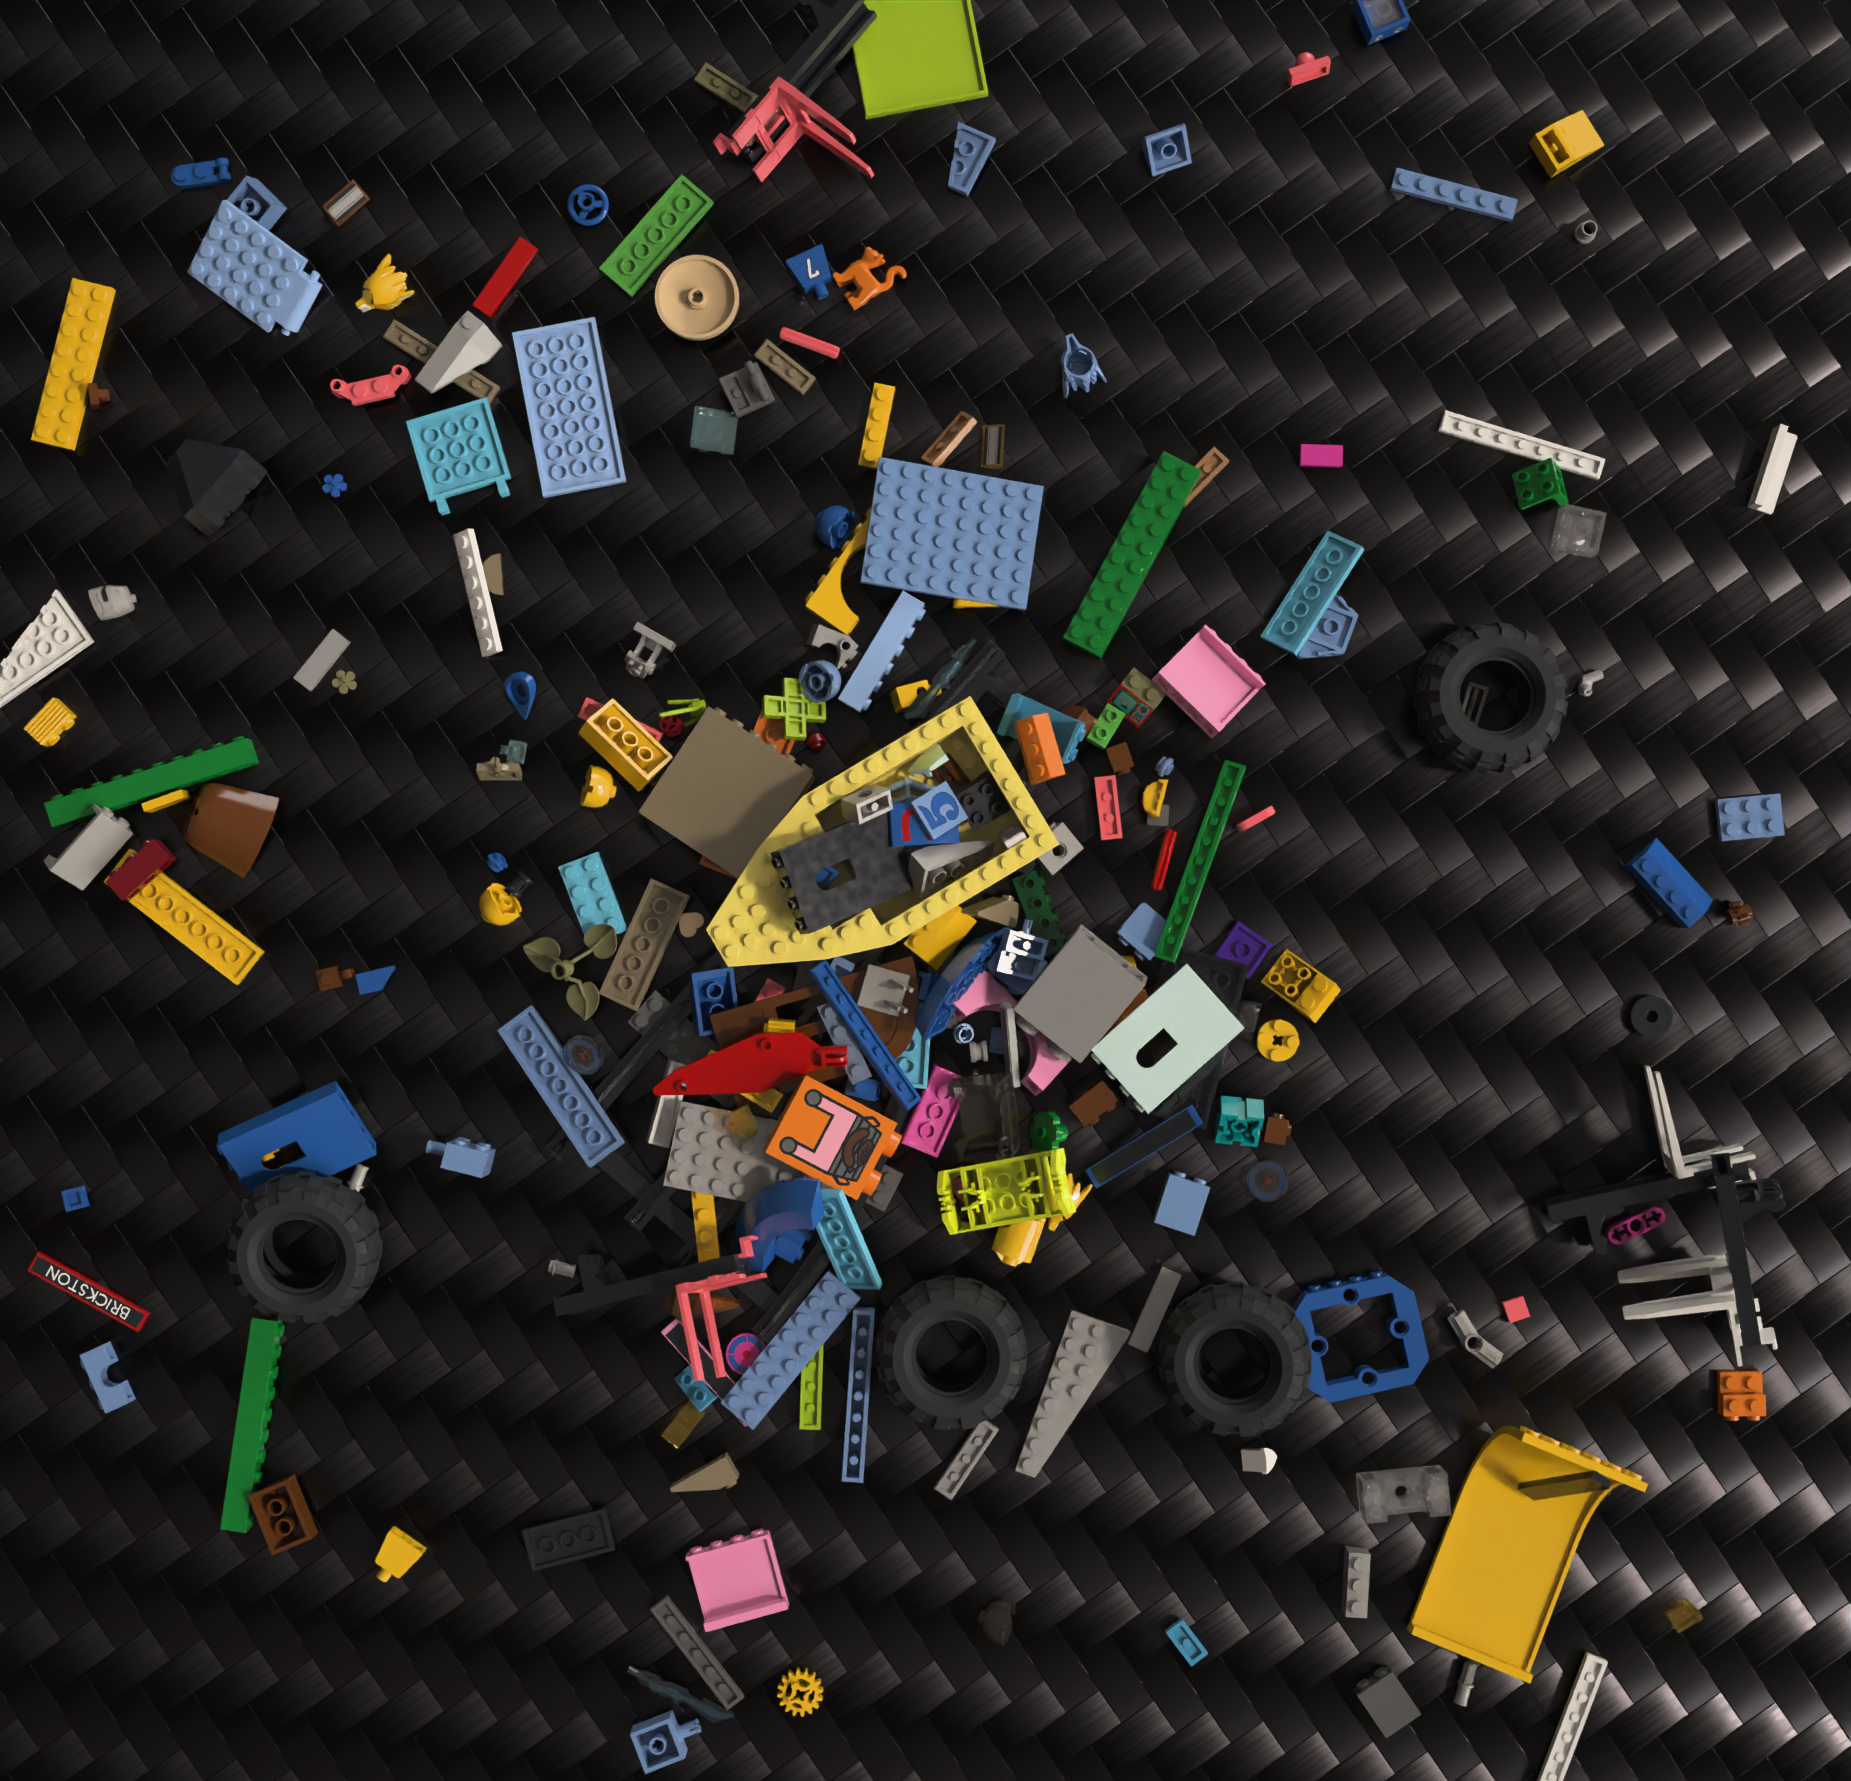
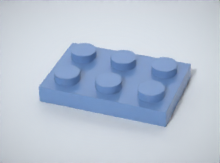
M1780 794L1715 800L1719 842L1785 835Z

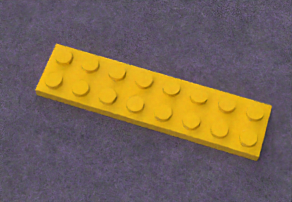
M72 278L31 440L75 451L89 397L88 383L93 381L116 291L114 288Z
M129 849L113 870L121 868L126 864V858L134 853L137 854V852ZM163 872L129 901L236 985L241 983L265 952Z

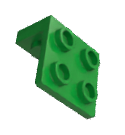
M1552 458L1512 474L1521 510L1548 499L1556 500L1560 506L1569 503L1561 469Z

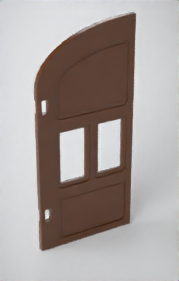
M912 955L877 965L910 975L908 985L913 987L914 990L913 993L906 990L902 1005L908 1008L907 1013L900 1011L897 1017L857 1005L894 1059L906 1050L916 1028L914 1021L919 1009V990ZM867 969L838 977L856 1004L859 1000ZM816 984L709 1015L719 1049L726 1048L757 1033H763L764 1024L768 1023L770 1018H778L775 1007L822 994ZM823 1020L795 1027V1032H802L807 1037L828 1032ZM860 1049V1051H861V1053H862V1055H863V1057H864V1059H865L866 1056L864 1055V1053H863L862 1050ZM866 1062L868 1068L872 1067L870 1062ZM820 1067L805 1075L823 1082L846 1075L847 1072L844 1067ZM801 1076L776 1086V1089L781 1093L795 1090ZM740 1093L734 1094L737 1107L753 1102Z

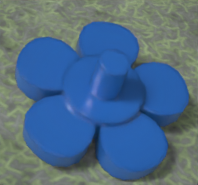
M336 474L334 479L331 475L325 476L324 481L326 484L322 487L325 493L331 492L332 497H339L340 491L344 492L347 490V484L342 482V475Z

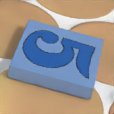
M946 781L909 803L931 840L936 839L968 818Z

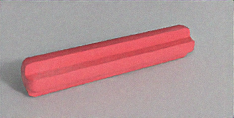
M786 327L781 329L780 338L834 359L839 355L840 348Z

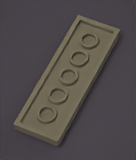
M650 879L599 994L635 1011L639 1010L690 898L689 895L654 879Z

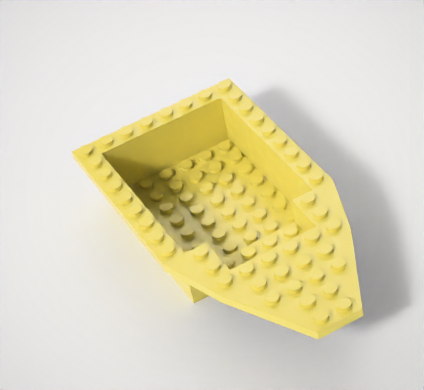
M971 696L802 796L759 846L706 931L728 967L825 960L884 947L896 943L1058 846L1059 843ZM937 743L945 754L949 753L970 781H973L987 770L991 773L1011 810L976 831L971 828L967 819L958 824L960 843L993 839L995 845L992 857L972 870L965 869L959 874L958 879L952 881V879L942 884L943 889L927 897L918 899L915 889L813 933L800 935L799 931L795 928V919L792 911L787 906L785 892L779 885L780 878L777 870L774 869L771 863V852L847 822L841 816L838 807L841 804L840 799L872 784L886 788L905 779V776H909V778L927 785L938 786L940 783L933 775L932 777H927L925 774H916V777H913L909 773V769L914 762ZM905 788L891 794V798L896 799L905 795ZM910 788V794L920 797L925 794L922 791ZM1017 824L1027 839L1008 849L998 834ZM849 858L831 865L839 873L827 890L856 879ZM817 883L819 888H821L822 890H826Z

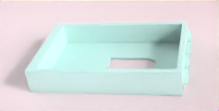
M1185 964L1094 1046L1091 1056L1098 1064L1103 1062L1108 1068L1105 1070L1108 1076L1113 1081L1117 1078L1122 1084L1119 1088L1128 1097L1131 1094L1136 1099L1134 1105L1141 1112L1145 1110L1149 1114L1237 1036L1244 1027L1189 965ZM1164 1028L1178 1044L1154 1066L1150 1068L1141 1067L1136 1060L1137 1052Z

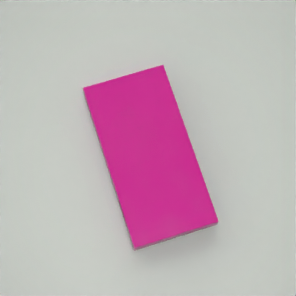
M933 1064L927 1079V1089H922L919 1095L922 1099L915 1104L900 1142L938 1157L971 1080Z

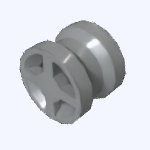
M986 1040L980 1043L969 1042L971 1063L977 1060L988 1061Z

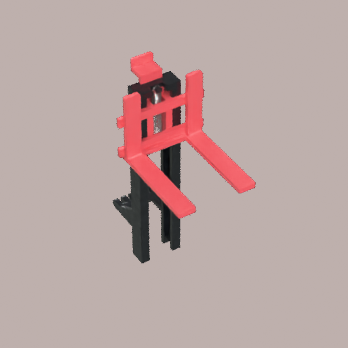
M750 1235L739 1238L742 1251L740 1254H732L616 1283L605 1269L602 1255L581 1254L578 1256V1263L584 1292L553 1299L556 1316L576 1315L676 1290L694 1381L704 1380V1373L688 1293H699L716 1378L725 1377L726 1372L710 1291L767 1277V1273L748 1277L746 1274H742L752 1271L750 1257H753L754 1253L751 1241L758 1240V1236Z

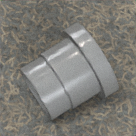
M1592 220L1580 223L1574 231L1575 239L1581 244L1590 243L1596 236L1597 224ZM1584 227H1588L1591 230V234H1587L1584 231Z

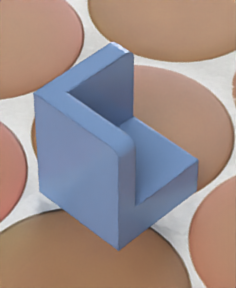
M840 956L834 957L830 965L837 977L853 973L857 965Z

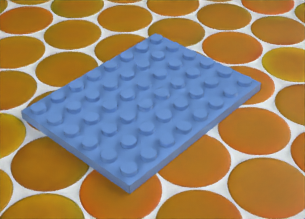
M879 457L860 583L1025 611L1044 486Z

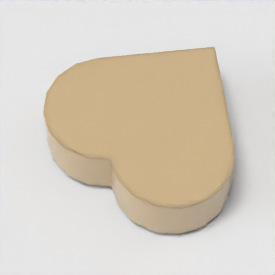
M696 912L682 914L679 920L681 934L685 937L694 936L697 928H700L704 923L703 916Z

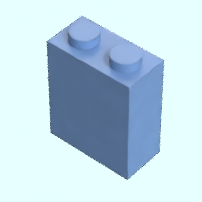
M1175 1170L1173 1174L1168 1172L1152 1221L1195 1236L1210 1187L1205 1185L1206 1181L1194 1177L1193 1180L1185 1178L1186 1174Z

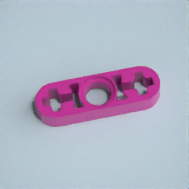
M1647 1207L1608 1226L1605 1231L1606 1239L1613 1244H1622L1660 1226L1665 1220V1214L1658 1207ZM1652 1211L1658 1213V1216H1656V1221L1652 1219L1644 1221L1643 1219L1651 1217ZM1639 1220L1640 1228L1637 1231H1632L1630 1229L1631 1221ZM1625 1228L1629 1233L1628 1235L1625 1232L1618 1235L1619 1239L1612 1237L1614 1234L1613 1230L1622 1231Z

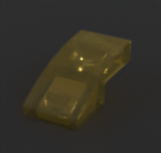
M689 1400L661 1436L678 1449L704 1417L706 1411H698Z

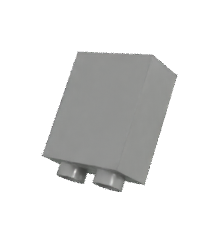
M1080 924L1018 1000L1013 1009L1019 1014L1015 1022L1032 1036H1035L1040 1031L1052 1040L1048 1048L1060 1060L1068 1063L1073 1057L1081 1063L1143 989L1148 977Z

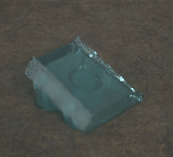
M695 406L690 447L697 448V450L702 452L710 450L720 454L733 455L738 418H736L733 412Z

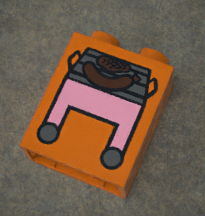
M804 1074L801 1076L763 1150L765 1153L815 1179H820L821 1182L834 1189H843L844 1194L858 1200L861 1192L868 1196L873 1194L882 1176V1173L875 1170L874 1167L881 1154L891 1158L902 1135L894 1131L897 1125L895 1121Z

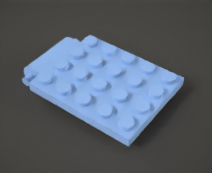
M222 200L187 273L266 332H271L277 322L283 326L281 332L289 336L291 331H299L322 287V284L318 282L320 277L318 272L312 271L311 275L303 271L308 261L305 257L228 200Z

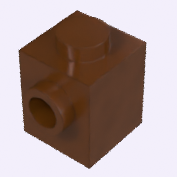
M1272 1112L1271 1116L1265 1115L1261 1140L1285 1146L1286 1137H1289L1291 1133L1289 1120L1284 1119L1283 1114Z

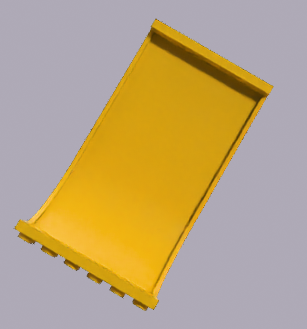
M1509 1425L1501 1427L1483 1445L1464 1479L1407 1630L1414 1636L1531 1683L1533 1675L1530 1673L1531 1667L1576 1548L1590 1517L1602 1499L1618 1485L1626 1484L1645 1492L1648 1484L1641 1481L1642 1476L1630 1470L1616 1466L1606 1460H1601L1561 1442L1560 1444V1442L1543 1434L1540 1435L1524 1426H1520V1429ZM1593 1470L1612 1482L1607 1490L1535 1501L1517 1490L1521 1482Z

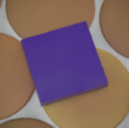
M1236 921L1213 956L1248 964L1246 978L1249 979L1272 944L1239 921Z

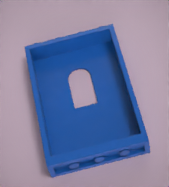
M336 1081L219 1133L218 1143L216 1144L218 1152L221 1155L224 1154L229 1168L232 1171L235 1170L238 1174L239 1182L242 1186L247 1187L248 1193L257 1186L266 1183L270 1178L284 1173L293 1175L299 1171H313L317 1173V1176L328 1177V1175H333L376 1155L375 1140ZM295 1141L298 1142L306 1156L277 1169H267L261 1162L266 1154Z

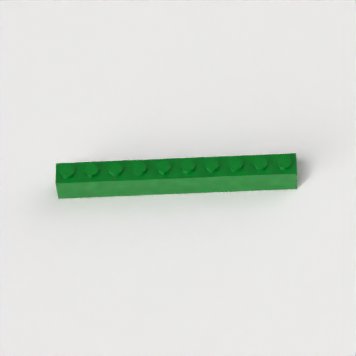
M244 736L231 739L232 743L226 745L224 743L214 744L210 750H196L191 752V756L185 758L184 756H177L172 758V762L164 764V762L151 765V769L145 771L144 769H137L131 771V775L126 777L123 775L111 778V782L105 784L104 782H97L91 784V788L86 790L78 788L70 791L71 794L63 796V794L50 798L51 801L44 803L51 827L62 828L95 817L97 814L92 808L94 804L101 808L105 806L114 811L257 765L259 761L253 742L250 739L244 738Z
M258 1314L252 1317L221 1530L246 1533L254 1527L256 1522V1515L248 1495L257 1491L263 1476L260 1468L266 1456V1451L263 1448L264 1442H267L269 1430L266 1429L267 1421H270L272 1415L270 1401L273 1400L275 1395L273 1381L278 1374L276 1361L281 1354L279 1341L280 1337L283 1336L285 1328L282 1321L277 1320L278 1317Z

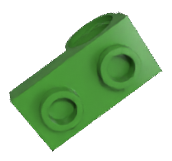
M1108 703L1086 740L1104 750L1124 718L1125 713Z

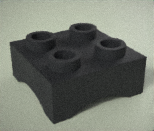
M988 770L968 784L952 791L966 813L967 821L974 831L1011 810Z

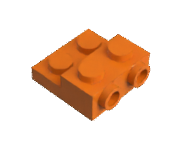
M1717 1371L1718 1413L1730 1421L1739 1420V1416H1747V1420L1754 1421L1760 1420V1416H1766V1395L1763 1394L1761 1371Z

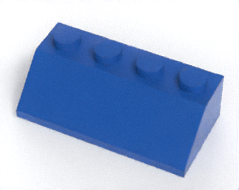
M1657 838L1652 840L1625 865L1628 871L1680 928H1690L1706 913L1713 901Z

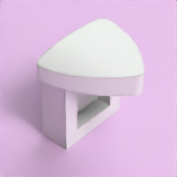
M1269 1448L1241 1449L1243 1471L1268 1474L1277 1459L1275 1452Z

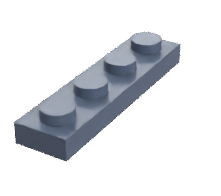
M828 1002L818 1006L817 1009L833 1044L847 1045L848 1066L844 1068L852 1085L871 1077V1072L859 1046Z

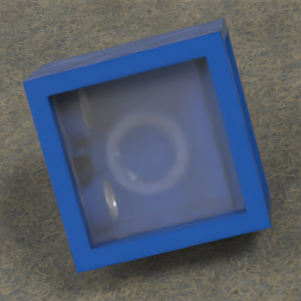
M1354 0L1351 7L1367 46L1406 30L1411 21L1403 0Z

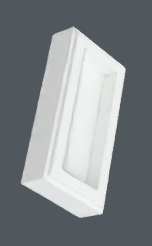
M1017 824L998 834L1008 849L1027 839Z

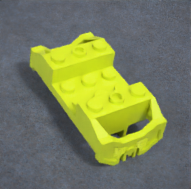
M1064 1148L939 1171L937 1194L943 1196L939 1198V1201H942L941 1205L943 1207H941V1211L945 1210V1213H942V1220L949 1234L953 1235L1076 1212L1065 1172L1066 1157ZM1047 1156H1050V1157H1051V1158H1050V1167H1049V1162H1048V1157H1047ZM960 1175L963 1190H959L958 1194L963 1193L965 1207H962L961 1210H967L969 1222L961 1221L956 1211V1200L953 1196V1180Z

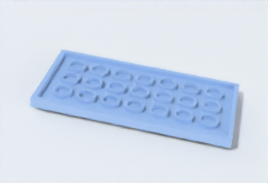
M595 317L513 332V341L543 497H553L626 483Z

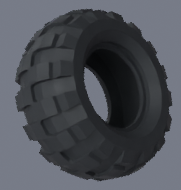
M1481 622L1468 625L1451 633L1437 643L1428 653L1424 663L1419 667L1415 678L1416 687L1413 694V709L1416 710L1418 718L1417 726L1422 737L1425 736L1432 745L1431 749L1441 758L1452 762L1457 768L1482 774H1497L1514 770L1531 763L1542 755L1543 751L1554 742L1559 734V727L1562 719L1566 717L1568 702L1565 701V688H1567L1565 675L1560 672L1556 664L1558 659L1551 649L1545 648L1538 641L1539 638L1529 631H1523L1514 628L1512 624L1501 622ZM1489 665L1500 668L1511 676L1517 685L1520 695L1519 711L1513 723L1504 731L1481 729L1474 725L1462 710L1460 703L1461 684L1466 674L1475 666Z
M299 1171L293 1175L284 1173L272 1177L263 1185L257 1186L245 1197L234 1212L233 1218L227 1227L224 1241L227 1245V1252L224 1256L228 1272L235 1277L234 1286L241 1296H247L254 1303L252 1307L263 1314L269 1312L278 1316L277 1320L294 1323L295 1320H304V1323L324 1321L325 1318L332 1315L339 1316L349 1310L357 1300L364 1296L379 1269L383 1239L379 1235L378 1227L380 1224L374 1211L367 1208L365 1205L366 1199L356 1189L351 1191L342 1185V1180L331 1175L321 1177L317 1176V1173L313 1171ZM290 1220H306L319 1225L330 1235L334 1242L336 1263L329 1269L314 1274L300 1273L290 1269L279 1259L274 1250V1228Z
M939 1276L938 1278L923 1280L913 1285L904 1294L899 1295L891 1304L888 1312L882 1319L877 1334L875 1348L876 1368L886 1395L908 1418L918 1424L924 1423L932 1426L933 1429L948 1431V1429L962 1428L965 1430L977 1427L979 1423L987 1419H993L1003 1411V1408L1011 1399L1013 1400L1026 1371L1027 1342L1016 1311L1013 1310L1007 1299L997 1290H993L983 1282L970 1277ZM948 1320L961 1321L972 1326L981 1335L987 1348L986 1358L979 1372L970 1380L955 1385L941 1384L929 1378L920 1368L915 1355L918 1342L925 1331L939 1322Z
M1228 1281L1226 1284H1211L1200 1288L1198 1292L1190 1297L1187 1296L1177 1305L1162 1331L1158 1349V1368L1160 1379L1163 1381L1167 1391L1166 1394L1174 1407H1178L1185 1414L1186 1419L1196 1426L1202 1425L1210 1429L1211 1433L1226 1436V1434H1240L1241 1437L1256 1435L1258 1431L1267 1428L1271 1430L1281 1424L1288 1414L1296 1410L1302 1401L1306 1388L1309 1386L1312 1352L1305 1327L1285 1300H1280L1272 1294V1291L1259 1285L1255 1287L1246 1285L1243 1282ZM1234 1328L1248 1331L1258 1337L1266 1347L1271 1362L1265 1376L1258 1383L1244 1389L1225 1388L1211 1380L1203 1370L1199 1352L1204 1342L1214 1333Z

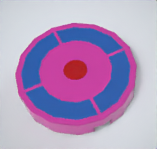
M751 1332L739 1333L729 1342L726 1350V1359L731 1369L736 1373L743 1375L767 1346L765 1341L757 1337V1334Z

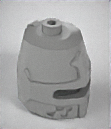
M107 585L88 590L94 610L102 621L119 618L135 609L136 596L130 593L127 586Z

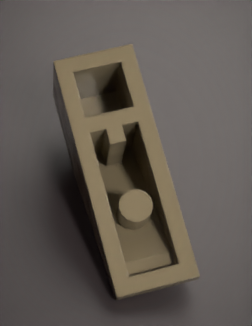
M1002 895L1001 898L990 897L965 907L961 913L1000 926L1016 928L1021 904L1013 901L1014 897Z
M726 1452L672 1483L670 1490L671 1492L719 1490L723 1487L728 1489L737 1483L736 1480L739 1477V1472Z

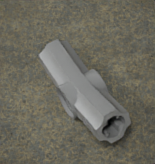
M1463 1309L1452 1313L1447 1318L1461 1345L1491 1368L1499 1364L1503 1353L1478 1335ZM1471 1337H1475L1476 1343L1469 1347L1467 1344L1468 1340Z

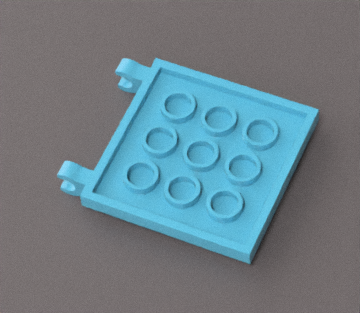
M486 397L406 421L429 501L431 503L436 501L439 513L442 516L450 514L445 498L497 483L498 491L502 498L510 496L505 480L511 479V475Z

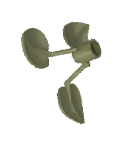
M598 924L589 928L584 935V943L590 949L570 961H561L558 958L561 953L560 947L550 937L539 938L523 947L528 958L538 969L544 972H551L555 979L560 980L564 978L565 981L577 983L568 988L566 998L572 1010L579 1014L584 1021L589 1019L596 1011L600 998L599 991L594 983L588 981L582 984L581 980L572 978L570 975L574 972L573 964L592 951L600 959L609 958L614 954L617 948V937L614 927L609 924Z

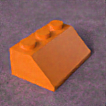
M1048 713L1033 715L1016 721L1013 725L1030 784L1034 785L1065 775Z

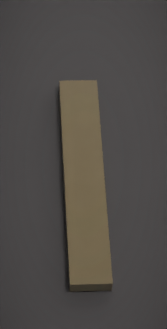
M395 319L383 335L384 339L425 365L438 348ZM471 369V372L464 373L453 380V383L478 399L486 397L489 405L500 390L498 385Z

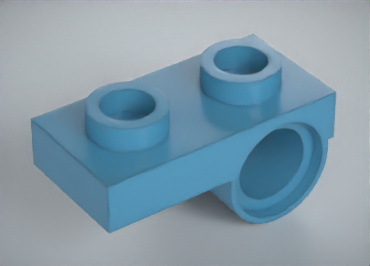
M690 1365L674 1378L700 1412L718 1398L704 1380L694 1381Z

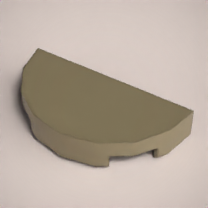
M498 553L486 559L482 566L488 591L495 595L504 596L501 554Z

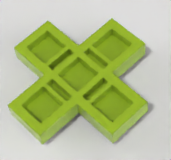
M784 678L782 681L783 697L764 695L762 698L763 718L783 720L784 739L804 741L806 739V722L824 723L826 721V703H814L805 699L802 690L805 691L802 683L799 684V679Z

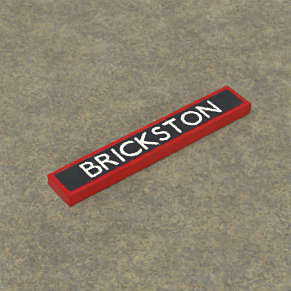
M41 1251L36 1254L28 1269V1272L137 1332L141 1331L151 1313Z

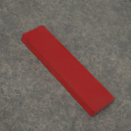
M519 237L473 303V307L489 318H492L534 258L538 249Z

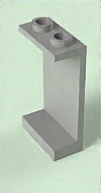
M96 804L92 808L97 815L57 859L48 855L44 860L51 872L82 891L133 835L128 821L122 817L116 818L110 809L105 806L101 808Z

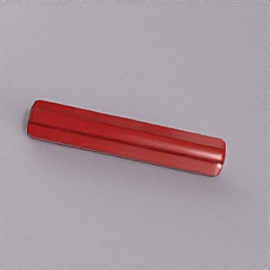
M1167 829L1165 831L1150 886L1154 890H1162L1177 832Z

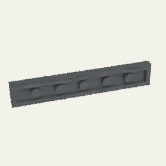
M668 1595L650 1607V1611L727 1711L744 1698L743 1692Z

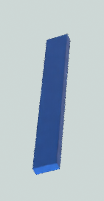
M826 959L821 960L807 971L902 1110L904 1112L908 1111L922 1098Z

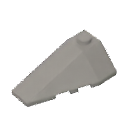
M467 310L449 331L415 378V381L432 394L452 383L455 378L462 374L471 372V369L489 362L500 350L502 344L481 320Z
M989 839L934 845L915 850L911 853L908 870L918 899L943 889L942 884L952 879V881H955L965 869L972 870L992 857L995 841Z

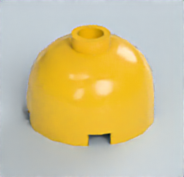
M590 765L585 779H587L585 786L583 785L580 804L591 808L603 807L610 798H614L616 786L613 785V778L606 769Z
M492 883L482 893L479 899V909L482 918L486 922L503 926L510 924L520 916L521 906L515 895L510 893L509 896L504 891L506 887L498 883Z

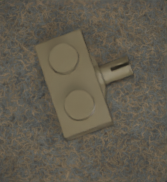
M493 757L491 762L477 763L476 771L480 780L522 781V770L519 763L510 761L500 763L498 757L496 759Z

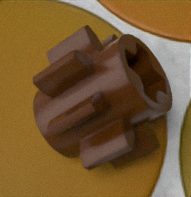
M1735 901L1728 904L1730 909L1726 910L1725 914L1731 925L1736 924L1737 927H1742L1750 924L1748 919L1753 917V913L1748 903L1742 904V901Z

